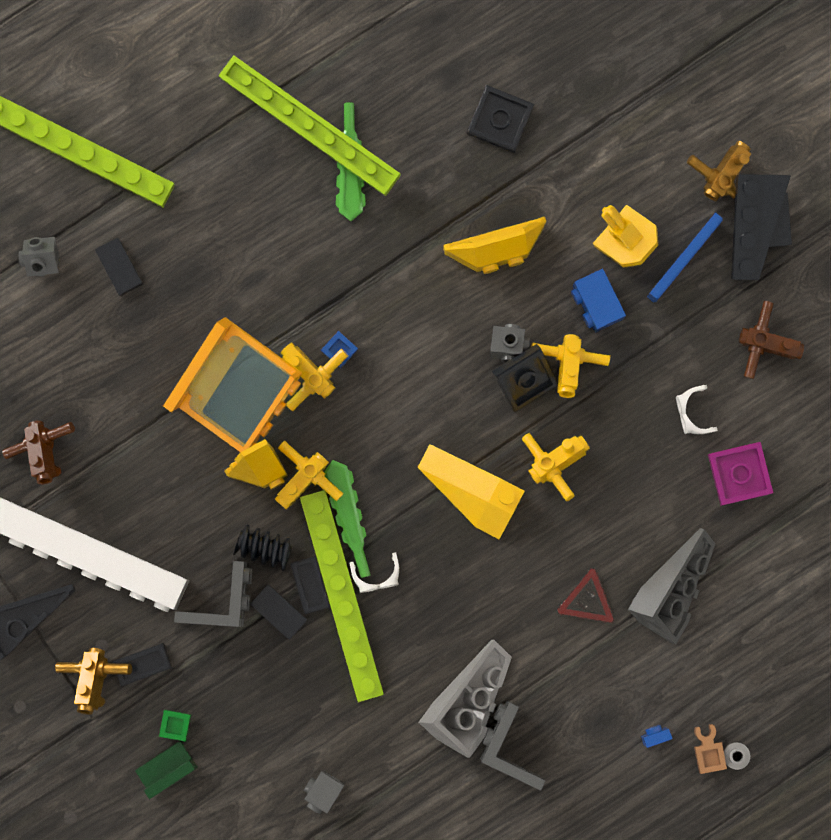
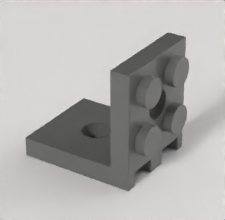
M233 561L229 615L175 612L174 622L244 627L245 611L250 610L251 595H246L247 584H252L253 569L248 568L249 563Z
M507 700L505 705L500 703L494 715L497 723L494 729L488 728L482 741L486 746L480 757L481 762L541 791L545 783V779L542 776L497 755L519 708L516 704Z

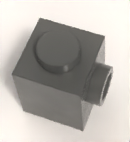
M322 770L317 779L311 777L303 790L307 793L304 799L309 802L307 807L318 814H321L322 811L328 813L345 783Z

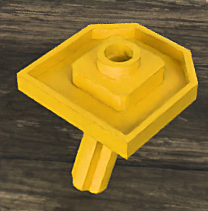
M612 205L604 207L601 216L608 226L593 242L594 247L622 267L641 265L658 246L656 225L628 205L620 213Z

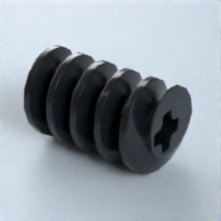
M247 524L240 532L233 555H236L240 549L241 558L243 559L251 553V561L255 562L261 556L262 565H266L271 559L272 568H276L281 562L282 571H285L292 546H290L289 537L283 543H280L279 534L273 540H270V531H267L261 537L260 528H256L251 534L250 525Z

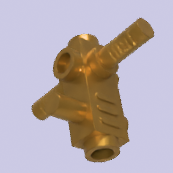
M737 141L735 145L729 148L718 167L713 169L696 156L691 155L687 164L706 177L705 181L707 183L703 188L706 197L713 201H717L719 197L724 195L735 198L736 187L734 179L744 164L749 162L751 148L747 144Z
M90 648L89 652H84L83 660L79 663L57 662L55 670L57 673H79L74 704L78 706L77 712L91 715L94 710H98V707H102L105 704V699L101 697V692L107 675H130L132 673V665L108 663V659L104 657V650Z

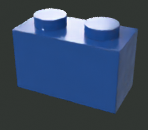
M603 269L574 282V290L571 291L573 299L577 305H582L585 311L582 314L588 328L593 327L595 333L625 318L626 315Z

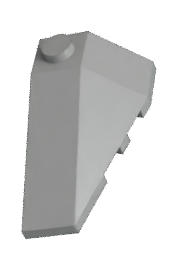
M491 640L436 698L418 723L438 741L470 758L486 735L488 729L486 724L490 713L494 711L496 706L494 701L498 689L503 685L512 657L495 640Z

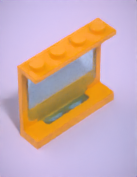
M225 317L216 322L163 407L170 412L180 408L236 450L242 452L257 444L261 436L265 437L273 427V424L270 423L275 415L278 417L287 406L284 400L288 394L292 396L299 388L301 383L298 379L302 372Z

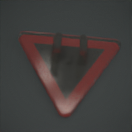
M595 568L589 569L557 609L558 614L606 623L614 622L613 613Z

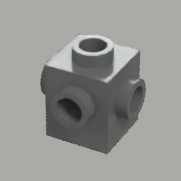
M34 237L24 240L23 250L19 251V263L21 267L25 266L27 277L59 273L60 256L55 237Z
M506 324L505 327L493 326L491 358L501 359V362L506 363L529 349L530 338H525V329H520L521 327L515 324Z

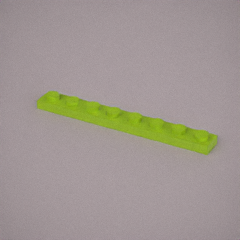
M232 56L219 74V78L384 196L388 194L401 176L398 171L236 56Z
M0 96L1 127L162 208L166 204L175 186L173 182Z
M323 490L300 497L357 701L361 702L384 695L326 491Z

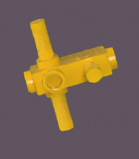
M573 334L565 335L563 344L558 345V347L538 344L545 356L556 357V360H559L557 393L564 398L575 396V390L578 386L579 364L587 362L608 366L610 362L609 355L585 352V349L581 348V339Z
M292 342L281 351L282 358L301 371V377L305 381L302 383L303 387L286 403L287 407L294 411L310 394L314 395L317 393L324 399L329 396L335 389L330 381L331 373L348 357V354L343 349H340L324 366L320 365L317 367L298 346H295Z
M530 433L526 434L522 441L535 457V463L532 464V469L528 471L536 484L539 482L543 484L547 480L553 482L565 501L571 500L575 495L561 477V471L586 455L585 451L590 448L582 436L565 439L562 445L548 454L543 452Z
M286 441L281 443L278 449L297 465L296 469L298 472L277 494L278 496L275 500L287 510L311 483L315 486L318 484L336 501L342 497L344 493L325 477L326 474L323 470L329 462L317 452L309 459L307 456H301Z

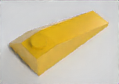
M266 439L240 452L235 458V462L231 463L230 467L225 470L229 478L262 488L269 486L271 490L285 483L283 478L288 476L274 448Z
M433 445L428 446L418 466V469L476 528L500 539L524 490Z

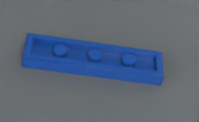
M717 213L711 217L647 296L648 299L653 303L657 302L723 221L722 217Z

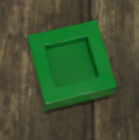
M164 710L159 737L187 741L191 714Z

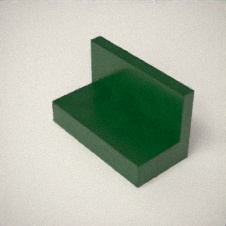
M179 741L135 771L146 787L144 790L145 794L151 799L198 767L182 742Z

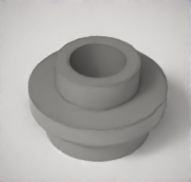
M738 742L731 743L724 750L725 761L728 767L739 770L748 765L750 751L744 744ZM736 751L742 754V758L739 761H734L732 757Z

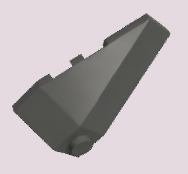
M700 528L640 588L628 608L640 624L675 645L689 623L691 614L688 613L692 598L697 599L699 590L696 588L699 577L706 573L715 546V542L705 529Z

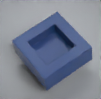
M338 331L321 349V352L331 359L340 349H343L348 354V357L338 366L341 369L357 352L358 348Z
M661 725L646 729L647 734L641 736L643 744L647 748L672 739L669 728H661Z

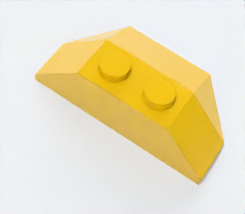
M541 217L444 245L443 250L445 255L476 272L483 271L484 274L499 270L498 266L508 264L509 267L517 266L524 263L523 259H526L545 227L546 218Z

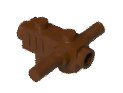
M763 301L758 324L754 325V329L742 328L739 343L743 344L742 346L749 347L748 352H750L744 373L745 378L754 379L760 355H763L764 352L790 359H801L805 345L801 344L800 341L769 333L768 324L774 305L772 302Z
M32 421L28 424V427L24 428L25 438L23 441L3 449L2 454L5 459H9L27 451L31 476L36 478L38 484H49L53 481L54 477H58L61 474V468L54 463L52 451L54 440L74 432L75 427L72 422L49 430L44 427L43 421Z

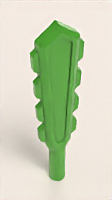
M344 103L343 133L361 145V141L357 138L355 132L354 103ZM337 162L340 174L337 176L336 186L340 189V193L336 195V207L339 208L340 214L352 222L363 212V207L366 206L365 194L361 192V189L364 187V181Z
M332 460L324 471L325 477L344 494L338 501L334 500L331 496L329 500L332 508L337 510L335 518L338 526L343 528L341 533L343 542L347 543L354 553L360 578L368 577L371 575L363 550L366 532L365 528L360 526L362 514L361 510L356 508L358 497L357 492L351 486L354 483L352 471L348 470L346 465Z

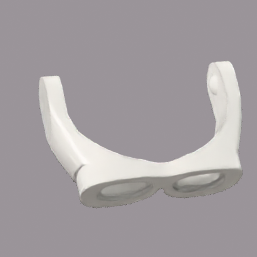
M707 385L691 388L682 395L676 396L685 434H707L718 431L717 427L700 429L686 415V404L689 396L693 392L706 390Z
M396 552L392 553V560L395 564L393 574L388 580L379 585L367 584L361 581L356 575L354 562H350L352 577L359 587L360 593L399 585V564Z

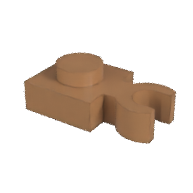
M709 724L710 733L707 736L701 735L700 727H695L694 729L695 736L701 741L700 746L694 747L700 774L727 769L722 742L714 743L713 741L716 736V728L713 724Z

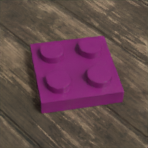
M761 442L708 454L720 506L773 493Z

